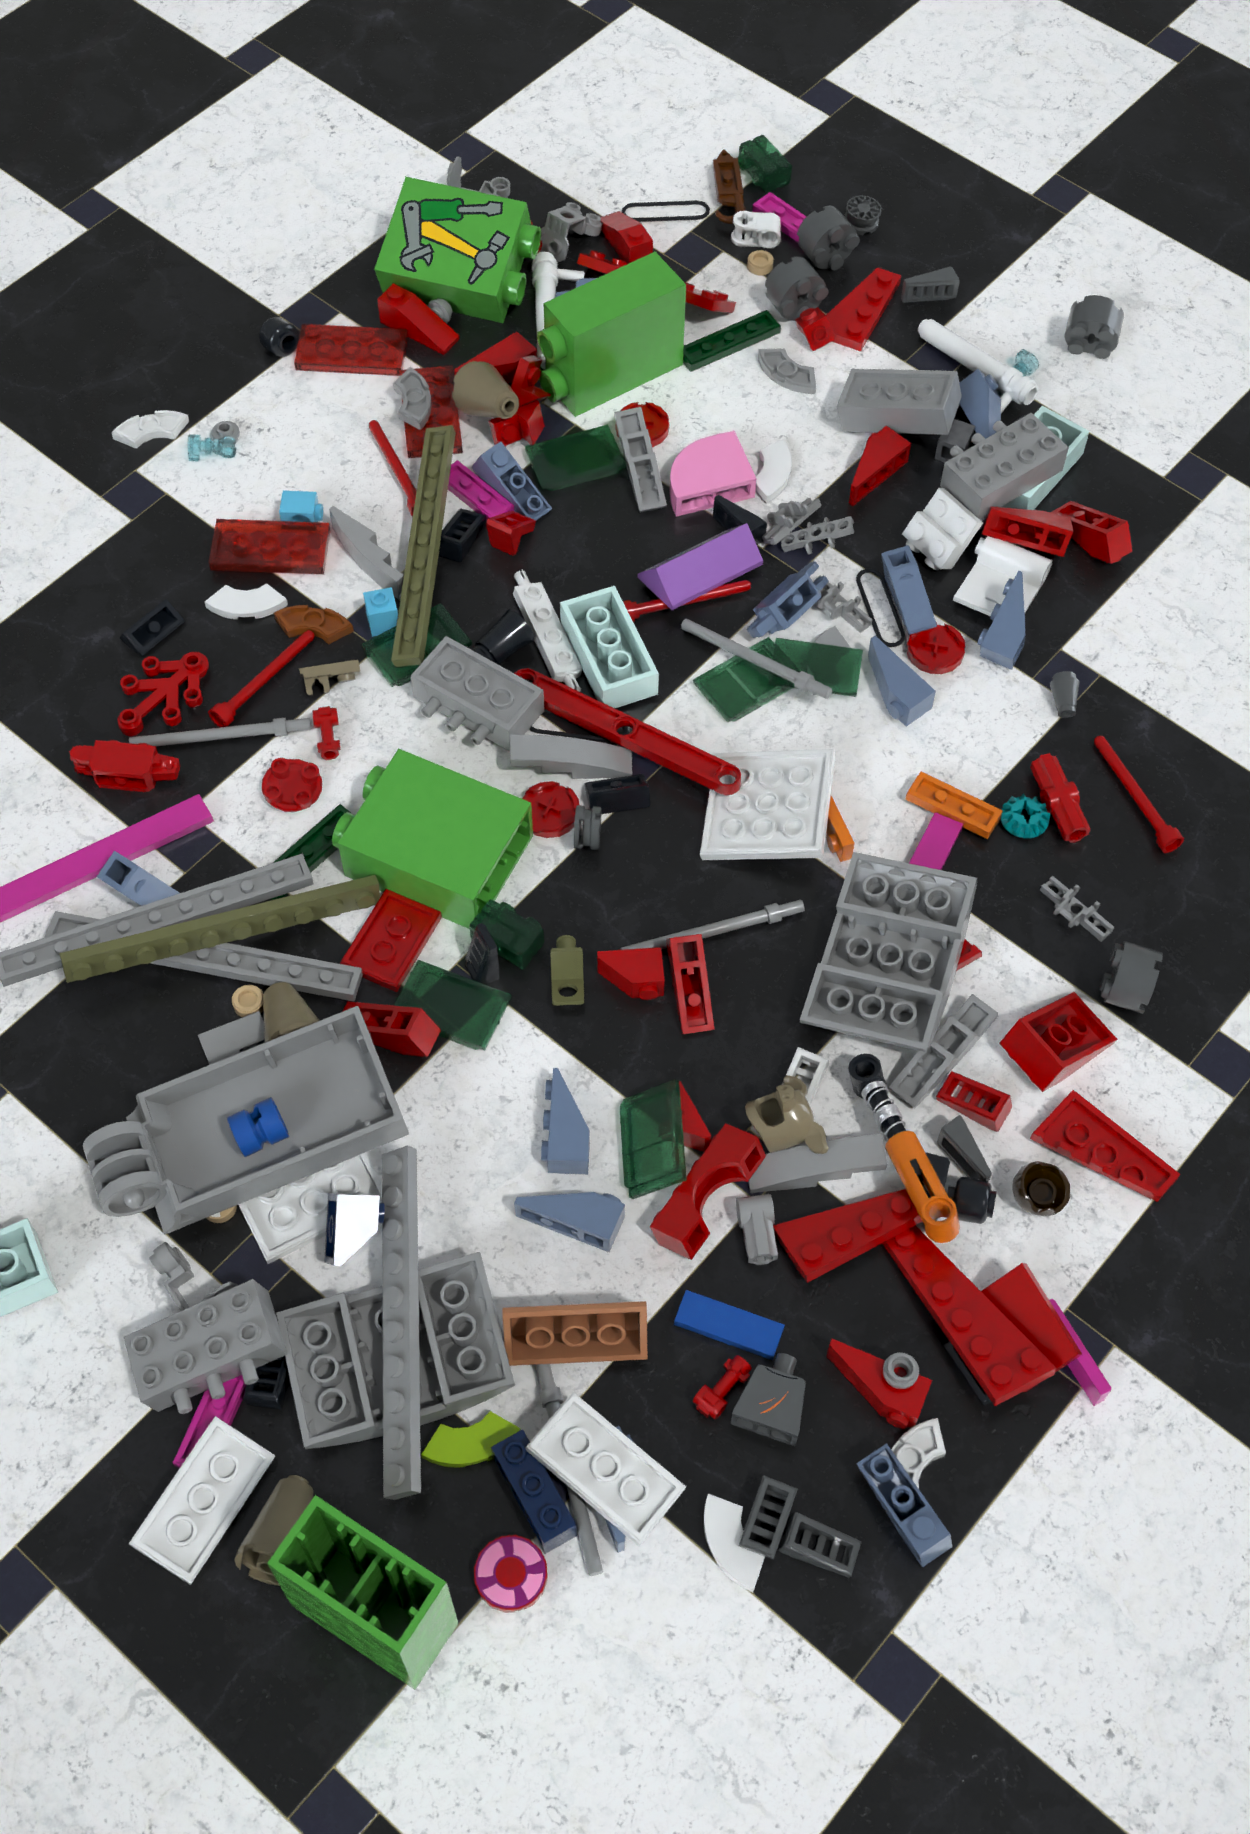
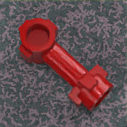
M330 706L319 707L318 710L312 711L314 727L321 728L322 742L317 743L318 753H321L323 759L332 760L339 756V750H341L340 740H334L333 726L339 725L337 708H330Z
M735 1355L732 1360L729 1358L724 1363L723 1368L727 1372L712 1389L704 1385L693 1399V1402L697 1405L696 1409L707 1418L710 1415L716 1420L728 1405V1402L723 1399L724 1396L738 1380L744 1384L750 1377L748 1373L752 1370V1367L745 1359L738 1355Z

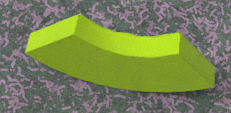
M491 1411L480 1422L469 1427L452 1428L440 1424L421 1455L423 1459L431 1463L455 1468L477 1464L486 1460L489 1461L493 1459L491 1447L519 1432L521 1428Z

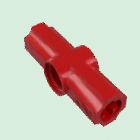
M1050 753L1040 755L1039 758L1032 761L1030 768L1041 790V804L1046 803V810L1052 814L1064 841H1069L1070 843L1078 842L1089 835L1091 829L1079 806L1080 796L1077 786L1073 781L1068 782L1056 756H1052Z

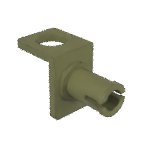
M563 935L556 940L557 948L550 950L552 1004H584L583 949L576 947V939L573 936ZM565 987H572L577 993L571 997H564L559 994V991Z

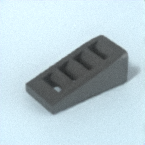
M952 266L904 279L901 300L904 303L956 298L960 283L959 277Z
M959 1115L941 1128L937 1144L967 1177L989 1182L992 1173L964 1119Z
M763 1475L739 1547L773 1560L798 1488ZM765 1494L785 1501L784 1507L763 1499ZM760 1507L781 1514L780 1519L778 1520L759 1512ZM756 1519L777 1527L775 1533L754 1525ZM751 1532L772 1540L770 1547L749 1539Z
M794 1512L788 1516L777 1551L849 1578L852 1576L862 1541L798 1512ZM799 1529L802 1530V1534L797 1544L794 1541ZM812 1534L817 1536L813 1550L808 1548ZM826 1539L831 1541L827 1557L822 1555ZM840 1544L846 1546L841 1563L835 1561Z

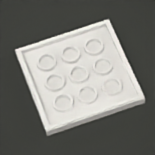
M834 749L715 753L716 757L739 768L741 772V788L732 795H723L710 789L700 849L702 860L823 858L836 756ZM724 775L719 779L723 784H732L736 780L731 775Z
M366 1152L238 1204L267 1264L326 1236L328 1193L380 1196L379 1203H382V1182Z

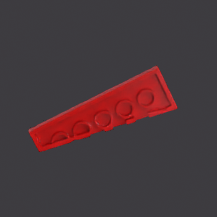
M591 250L590 254L580 253L577 264L607 274L627 265L628 262L617 258H612V261L605 259L606 254ZM684 282L686 284L685 302L710 311L734 312L736 302L728 300V294L716 290L712 292L702 289L701 291L695 289V285Z
M916 1225L882 1243L994 1406L1055 1375L1056 1367Z

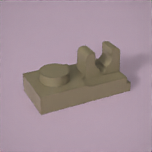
M358 660L299 668L301 677H304L306 692L309 696H313L312 687L316 680L324 686L326 694L330 692L328 678H337L338 682H348L356 680L355 675L361 674Z

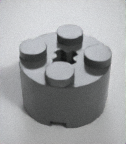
M824 206L825 210L819 213L813 211L803 220L798 229L799 242L797 241V243L816 267L820 269L831 268V270L835 271L842 267L844 260L858 246L860 238L855 228L836 207Z
M802 257L791 258L792 262L787 264L781 262L770 272L765 282V287L767 288V293L765 292L766 297L785 319L791 321L800 317V314L806 309L818 307L829 292L824 280L809 262Z
M1099 295L1086 296L1084 301L1079 303L1075 301L1071 306L1065 331L1068 351L1076 355L1086 352L1094 354L1100 359L1108 358L1118 345L1124 318L1122 308L1120 307L1119 310L1114 306L1115 301Z
M1123 941L1122 944L1115 942L1109 961H1112V970L1110 974L1105 972L1099 989L1101 991L1100 997H1103L1106 1003L1143 1014L1145 1011L1143 1004H1149L1159 975V970L1154 969L1156 961L1162 962L1163 953L1127 941Z

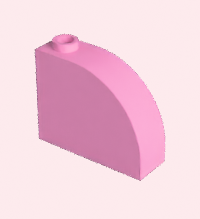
M735 431L719 433L699 439L685 447L673 462L670 473V503L676 517L713 508L714 497L717 495L733 503L755 498L756 476Z

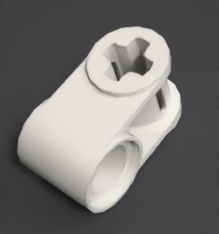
M739 211L734 215L733 223L735 229L731 234V241L735 245L740 247L774 248L780 243V218L775 213Z

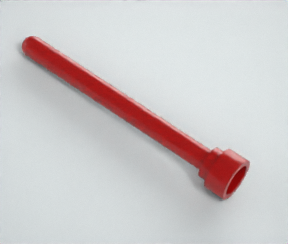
M372 420L369 422V429L408 497L407 508L413 517L417 490L379 422Z
M748 580L724 584L683 605L746 592L751 589V583ZM661 599L639 604L636 601H623L633 623L640 615L670 609Z
M311 630L305 631L228 702L224 701L213 706L208 711L210 719L218 727H228L234 721L236 710L313 641L314 633Z
M1097 736L1094 739L1095 746L1157 832L1156 843L1163 853L1176 850L1184 842L1182 834L1177 828H1173L1164 822L1105 737Z

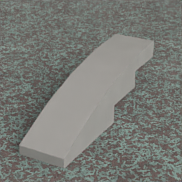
M637 407L614 412L619 439L639 513L667 507L655 452H653L649 432L646 429L642 408Z
M332 506L329 509L332 528L345 550L357 565L383 589L392 587L394 597L400 600L404 574L392 567L390 553L377 545L376 533Z
M510 734L511 766H541L542 773L572 772V779L617 778L632 775V751L603 742L571 737Z
M971 994L954 1016L951 1015L935 1034L928 1052L918 1051L891 1083L889 1089L915 1109L986 1032L998 1017V1012L974 994Z
M882 1133L827 1141L829 1150L824 1154L814 1153L807 1145L768 1153L748 1181L750 1193L817 1187L818 1181L850 1179L852 1173L886 1170L887 1160Z

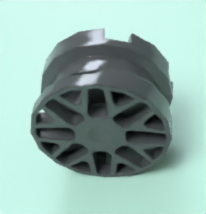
M863 195L855 196L847 202L844 217L855 228L857 235L871 234L878 228L882 207L874 198Z
M582 805L576 806L574 823L575 849L590 846L591 850H599L601 807L593 806L592 809H586ZM581 820L583 821V834H581Z

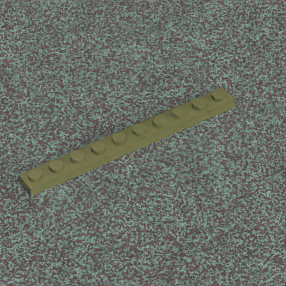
M452 425L426 428L391 659L395 667L420 665L424 661L456 434Z
M376 875L62 952L59 954L67 983L85 980L89 977L117 972L124 968L148 964L172 956H180L188 952L215 947L216 945L235 940H243L267 932H275L279 929L306 924L310 921L338 916L342 913L358 909H366L376 905L380 899L379 882Z

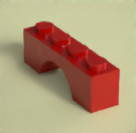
M726 1123L719 1133L714 1135L708 1148L694 1162L691 1171L683 1182L674 1189L669 1201L655 1215L652 1224L649 1226L660 1246L690 1260L693 1259L710 1235L702 1218V1210L708 1197L725 1184L739 1181L748 1182L765 1159L766 1154L757 1136Z

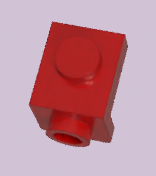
M818 307L806 309L800 314V317L794 319L798 329L806 337L813 351L836 338L827 316Z

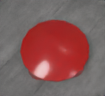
M277 758L272 761L271 767L262 779V792L266 801L274 808L285 812H297L309 808L318 800L322 792V778L319 774L318 766L300 759Z

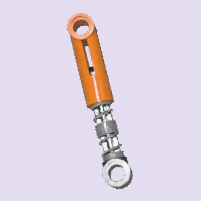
M872 1054L857 1055L850 1061L848 1067L853 1091L858 1097L867 1102L868 1108L873 1111V1118L879 1130L885 1133L884 1140L887 1142L885 1149L924 1223L927 1236L938 1243L952 1241L959 1234L960 1230L955 1203L948 1197L916 1134L912 1131H906V1122L902 1121L903 1116L897 1105L894 1104V1100L889 1099V1090L883 1076L880 1060ZM921 1182H923V1184L925 1185L930 1195V1198H928ZM940 1217L947 1218L943 1221H935L937 1218Z

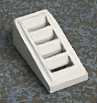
M798 1047L786 1075L795 1077L798 1074L812 1080L810 1085L805 1084L808 1090L805 1097L809 1105H811L827 1071L829 1060ZM804 1063L816 1068L815 1074L801 1069V1064Z

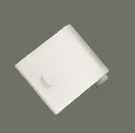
M989 536L986 539L981 537L975 549V554L978 555L977 561L954 595L953 601L991 616L997 603L1002 604L1006 596L1003 595V590L1009 578L1014 579L1019 570L1023 572L1025 613L1043 585L1050 571L1052 560L1007 541Z

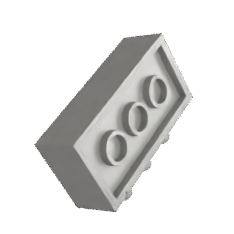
M851 369L837 404L842 431L879 432L887 425L896 433L948 435L962 397L957 371Z
M1032 413L1009 426H1006L1001 420L995 422L993 429L997 433L986 439L980 433L974 434L971 441L975 445L966 451H963L958 445L951 448L950 454L953 458L944 463L940 486L947 490L978 519L987 516L991 506L1002 507L1063 471L1069 447Z
M447 636L444 637L411 675L413 697L426 704L421 710L423 715L430 718L438 710L450 717L446 722V727L450 731H455L461 724L475 731L470 737L471 742L475 745H480L487 738L510 751V734L524 735L544 712L543 689Z
M254 1279L124 1336L140 1402L157 1412L176 1403L180 1414L189 1413L193 1409L190 1397L209 1389L212 1399H220L226 1394L223 1386L224 1382L242 1375L246 1385L254 1384L258 1381L255 1368L287 1355L269 1291Z

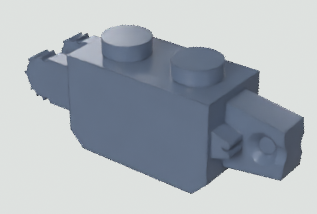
M816 561L810 562L798 573L790 574L753 609L757 619L747 628L752 638L762 637L767 632L770 635L776 631L785 630L821 598L820 590L827 585L829 580L823 575L812 581L810 576L819 567Z

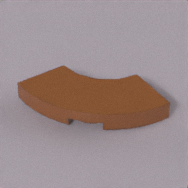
M297 605L273 612L275 620L289 638L302 635L305 631L311 630L315 636L331 644L354 632L353 625L344 616L328 608L323 610L309 608V605Z

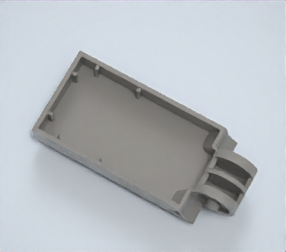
M355 1006L138 1093L136 1096L137 1106L126 1117L127 1121L106 1125L94 1131L84 1141L83 1149L103 1213L108 1216L123 1217L155 1207L165 1235L407 1136L409 1131L359 1006ZM272 1097L290 1137L273 1145L266 1142L264 1143L263 1150L244 1157L231 1131L227 1117L244 1109L252 1112L255 1104Z

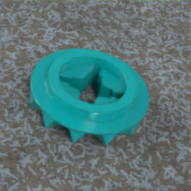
M1023 793L1020 797L1015 798L1011 796L1009 801L1003 804L1001 822L1005 829L1014 836L1034 838L1044 833L1047 829L1050 813L1046 810V803L1041 804L1038 802L1036 796L1029 798ZM1023 809L1027 810L1028 815H1031L1028 824L1024 816L1021 815Z

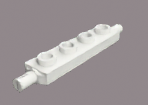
M524 570L521 572L517 571L514 574V578L519 586L514 587L513 596L526 623L534 634V641L552 679L564 682L566 686L580 692L581 688L576 678L581 676L582 666L542 583H530Z

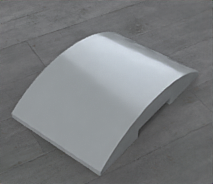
M853 852L837 901V914L822 961L817 964L800 1017V1023L928 1052L941 1021L956 974L974 901L977 878Z
M473 1253L418 1270L421 1426L485 1402L514 1387L515 1383L481 1253ZM383 1286L348 1297L343 1292L277 1312L279 1328L287 1351L285 1358L304 1448L312 1449L343 1445L383 1436Z

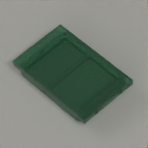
M608 425L525 446V451L542 490L554 491L614 475L619 472V469L626 468L623 454L620 452Z
M441 603L431 608L424 660L445 636L465 647L472 645V641ZM396 626L361 644L362 649L391 687L395 685L402 686L411 681L412 673L420 666L395 667L391 661Z
M769 637L749 648L800 673L799 669ZM738 656L730 658L693 679V684L727 722H734L795 687L794 683Z
M418 960L394 1006L422 1008L441 1029L438 1036L474 1050L481 1049L485 1051L497 1026L500 1024V1020L512 999V995Z
M674 1079L623 1099V1103L620 1105L624 1185L629 1189V1198L636 1199L686 1181L679 1081Z

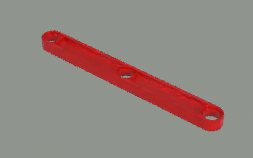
M522 668L514 673L523 679L532 680L534 685L543 689L545 710L720 794L732 795L740 790L741 772L735 765L533 669ZM622 726H628L633 729L627 735L617 733V730ZM724 775H731L736 778L732 784H723L719 779Z

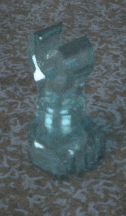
M1022 349L1015 356L1016 364L1013 368L1022 372L1023 377L1032 375L1039 368L1038 359L1025 349Z
M189 434V461H199L201 452H205L206 455H211L214 452L224 458H233L236 456L237 448L228 447H235L236 439L225 436L212 441V438H205L204 441L201 440V435Z

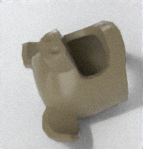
M786 1075L783 1078V1085L776 1087V1092L747 1102L745 1105L747 1117L770 1153L792 1148L803 1142L814 1153H827L829 1147L825 1131L821 1125L814 1122L813 1112L805 1097L808 1093L807 1086L797 1077Z

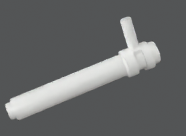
M549 252L538 253L532 261V284L535 287L537 333L544 329L543 303L556 298L558 279L578 281L584 278V271L558 269L556 259ZM537 340L538 358L542 359L541 367L546 369L545 357Z
M924 319L920 323L918 333L923 340L973 372L979 369L985 376L990 374L999 386L998 391L1003 394L1000 397L1001 413L1012 400L1018 404L1029 405L1036 398L1039 387L1030 377H1023L1022 372L1016 368L1007 367L933 319Z

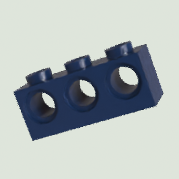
M522 1429L492 1446V1457L543 1552L546 1554L576 1537L577 1525L544 1466L526 1451V1446L530 1441Z

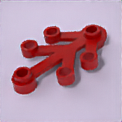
M190 652L185 654L180 660L159 662L158 658L154 656L143 659L142 668L147 676L153 677L159 673H176L170 678L138 680L134 675L122 677L120 685L122 691L127 695H134L137 692H154L134 709L123 710L118 716L117 721L120 731L124 735L135 736L144 728L142 718L166 698V707L162 711L164 722L168 726L178 725L182 720L179 710V686L188 679V688L183 694L185 703L189 707H198L202 704L203 697L200 690V679L206 675L209 668L207 657L200 652ZM150 665H155L153 668H147ZM134 683L132 686H126L127 684ZM197 695L196 698L190 699L191 696ZM171 714H176V716L172 718L168 717Z

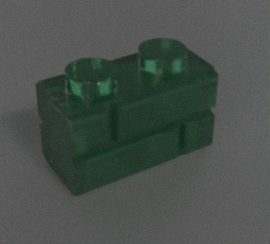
M763 134L753 138V141L748 140L740 144L739 156L737 157L739 168L742 171L746 170L751 176L754 185H759L766 193L776 190L777 187L781 188L791 182L792 165Z
M490 899L469 926L472 939L476 925L480 923L485 924L497 946L498 955L522 970L526 968L533 956L537 954L544 944V929H542L541 924L532 917L525 919L516 914L515 909L506 902L499 904Z

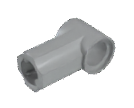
M771 1194L736 1198L738 1224L740 1229L743 1228L748 1263L764 1265L777 1260L778 1252L773 1228L775 1215Z

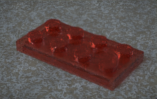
M316 324L301 325L300 339L294 362L295 370L390 376H401L403 373L408 342L407 329Z
M453 365L414 369L425 379L429 386L432 408L430 417L421 430L404 422L408 458L422 457L426 428L452 425L456 432L453 454L463 453L458 407H456L452 399V391L454 392L455 385L453 382ZM407 369L399 370V376H401Z
M216 519L209 558L210 570L324 574L330 538V524L321 522Z

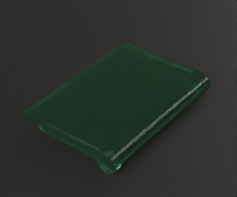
M776 638L772 660L799 673L804 671L814 676V680L832 688V694L857 696L863 654L862 649ZM770 672L768 685L798 689L795 688L794 683Z

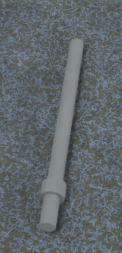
M684 619L681 624V629L794 683L795 688L804 692L811 691L825 699H828L832 694V688L814 680V676L804 671L799 673L689 619Z
M285 717L275 718L273 722L129 737V743H146L157 747L275 734V737L288 735V732L311 730L310 718L286 720Z
M802 900L782 905L773 903L764 906L763 910L621 947L620 950L661 947V950L667 948V938L702 934V939L763 922H768V924L782 921V917L804 912L805 908Z
M537 1364L536 1369L542 1389L539 1395L542 1407L547 1408L550 1419L561 1407L560 1404L563 1403L560 1387L555 1386L550 1364ZM566 1485L589 1576L601 1574L603 1569L585 1500Z

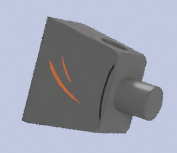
M778 1353L773 1368L757 1365L733 1410L731 1425L796 1446L800 1431L806 1384L804 1379L793 1375L797 1363L796 1358L785 1353Z

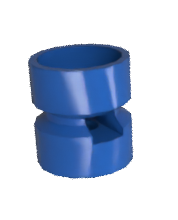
M272 1097L255 1104L252 1112L244 1109L227 1117L231 1131L244 1157L263 1150L264 1143L266 1142L273 1145L290 1137Z

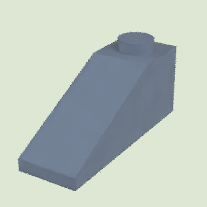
M977 369L959 383L962 395L960 405L971 425L975 426V432L980 433L986 439L997 433L993 429V425L1001 420V399L996 392L999 386L990 374L985 376Z
M873 636L870 640L868 659L885 707L894 719H898L907 727L932 709L936 690L880 639Z
M595 1192L517 1197L514 1202L516 1217L610 1252L625 1218V1204L621 1203V1200L616 1196L607 1193L600 1195Z

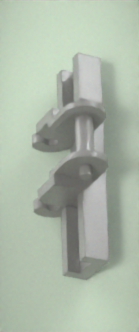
M807 498L801 504L795 501L780 503L777 512H770L767 515L768 521L775 526L762 536L764 543L776 545L821 507L819 498H816L814 501L811 498Z
M849 516L835 521H829L825 517L824 522L815 525L808 522L806 529L791 532L781 540L782 549L784 552L805 547L809 555L812 554V542L828 538L830 547L835 548L836 538L854 534V521ZM821 530L818 536H814V531Z
M828 582L824 586L825 590H820L822 595L818 600L817 607L820 609L825 607L831 613L830 618L832 620L841 616L860 633L872 625L873 619L857 607L861 602L860 597L857 596L854 600L847 601L839 594L844 587L842 582H839L837 586L835 584L831 585ZM842 602L838 607L835 606V603ZM853 611L855 616H852L850 612ZM858 619L864 620L865 625L861 624Z
M1054 876L1050 877L1046 884L1041 885L1040 891L1056 904L1053 914L1058 915L1060 913L1070 921L1068 925L1070 928L1080 924L1101 942L1113 932L1114 926L1096 912L1100 906L1098 901L1094 903V906L1091 905L1087 908L1074 897L1080 889L1078 885L1069 890ZM1049 886L1056 887L1058 889V893L1056 894L1052 889L1049 888ZM1079 906L1082 910L1075 914L1071 911V907ZM1090 916L1094 919V923L1088 920ZM1096 926H1103L1106 929V933H1103Z

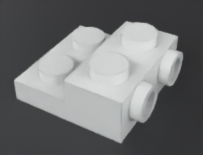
M938 488L925 509L916 512L902 535L907 539L906 546L909 545L910 549L914 552L919 553L921 551L927 557L925 563L935 570L952 569L983 522L947 490Z

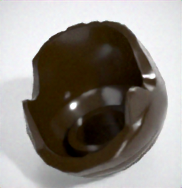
M1040 1161L1030 1162L1021 1167L1013 1179L1012 1190L1015 1201L1023 1210L1033 1215L1045 1217L1055 1215L1067 1205L1070 1199V1183L1063 1171L1055 1165Z

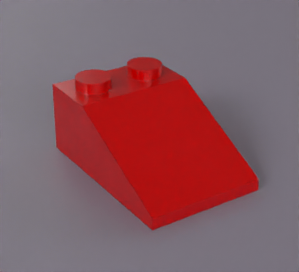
M1073 992L1020 1018L999 1044L1043 1092L1062 1082L1114 1044L1118 1039L1082 999Z

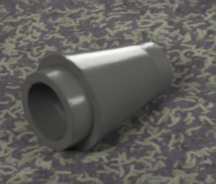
M1070 671L1054 674L1050 682L1058 716L1062 718L1076 715L1080 681L1076 678V674Z

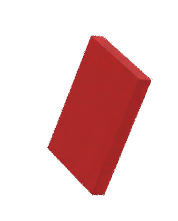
M385 889L340 964L362 968L363 978L398 992L442 918L441 912Z
M1027 1263L1019 1264L981 1291L1056 1367L1055 1373L1083 1355Z

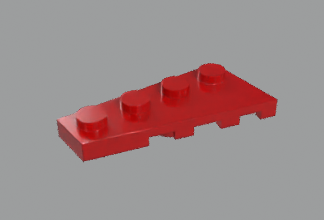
M877 267L826 314L836 337L831 342L861 352L899 287L902 275Z
M1074 1090L1054 1109L1030 1137L1031 1140L1156 1202L1163 1197L1181 1175Z
M902 1189L773 1225L775 1237L808 1283L923 1221L907 1190Z

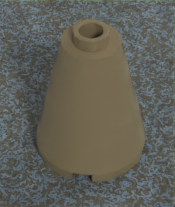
M472 361L462 366L455 375L452 399L456 407L463 413L470 416L508 419L517 412L519 407L517 395L493 365L484 361Z
M274 983L264 992L265 1043L320 1021L290 983Z
M290 1475L279 1480L239 1546L234 1559L236 1566L241 1569L242 1564L250 1569L248 1576L253 1579L280 1586L267 1563L313 1499V1488L305 1478Z

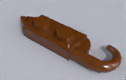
M723 149L717 159H713L717 200L722 205L734 206L736 214L739 211H745L738 158H733ZM719 210L715 211L716 217L721 222L734 224V215L725 216Z

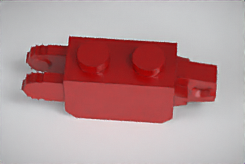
M96 740L94 746L76 745L69 751L70 759L75 766V772L92 775L99 788L149 792L155 788L156 781L177 780L180 770L178 758L158 754L156 746L146 743L131 744L121 743L116 740Z

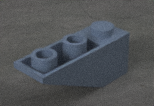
M501 441L480 455L471 467L479 478L514 505L515 512L537 521L552 510V507Z
M909 545L881 553L885 580L908 634L937 627L917 562Z
M1019 570L1014 579L1009 578L1003 590V595L1006 596L1002 604L997 603L990 616L993 622L989 630L983 629L977 643L980 645L981 657L1011 670L1025 645L1026 635L1023 572Z
M115 850L97 875L99 879L141 906L180 894Z
M553 1068L552 1080H546L545 1100H551L550 1110H544L543 1130H549L548 1141L542 1140L541 1161H547L548 1173L588 1175L590 1130L559 1069Z
M887 1443L856 1463L921 1567H924L953 1547L950 1533Z

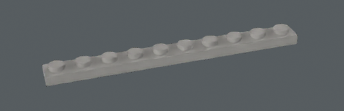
M303 854L268 864L0 952V980L3 987L30 979L63 968L59 953L247 907L314 885L313 878Z
M55 911L45 937L100 919ZM223 943L215 947L204 948L180 956H172L151 962V964L268 986L278 982H287L300 992L348 1001H355L363 976L362 968L230 943Z
M408 1145L382 1154V1203L385 1206L384 1222L382 1224L383 1498L391 1500L421 1493L417 1149Z

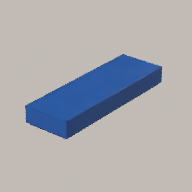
M688 1290L684 1293L674 1320L675 1326L770 1360L774 1359L785 1326L776 1321Z

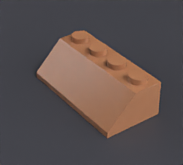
M646 1301L503 1308L504 1344L510 1366L648 1359Z

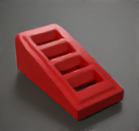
M953 1071L950 1072L936 1095V1100L995 1132L1000 1130L1012 1109L1011 1096ZM959 1085L962 1087V1089L955 1098L951 1095L953 1094L956 1087ZM969 1092L974 1093L969 1102H965ZM981 1099L986 1100L981 1108L977 1107ZM995 1105L996 1107L994 1108L993 1112L991 1113L990 1111H991V1109L993 1108V1106Z

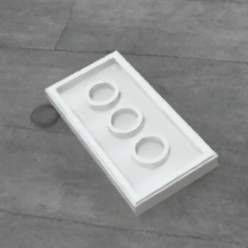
M574 1392L526 1446L528 1453L637 1546L642 1544L686 1488L684 1484Z
M215 1416L135 1533L129 1545L191 1585L273 1461L275 1455Z

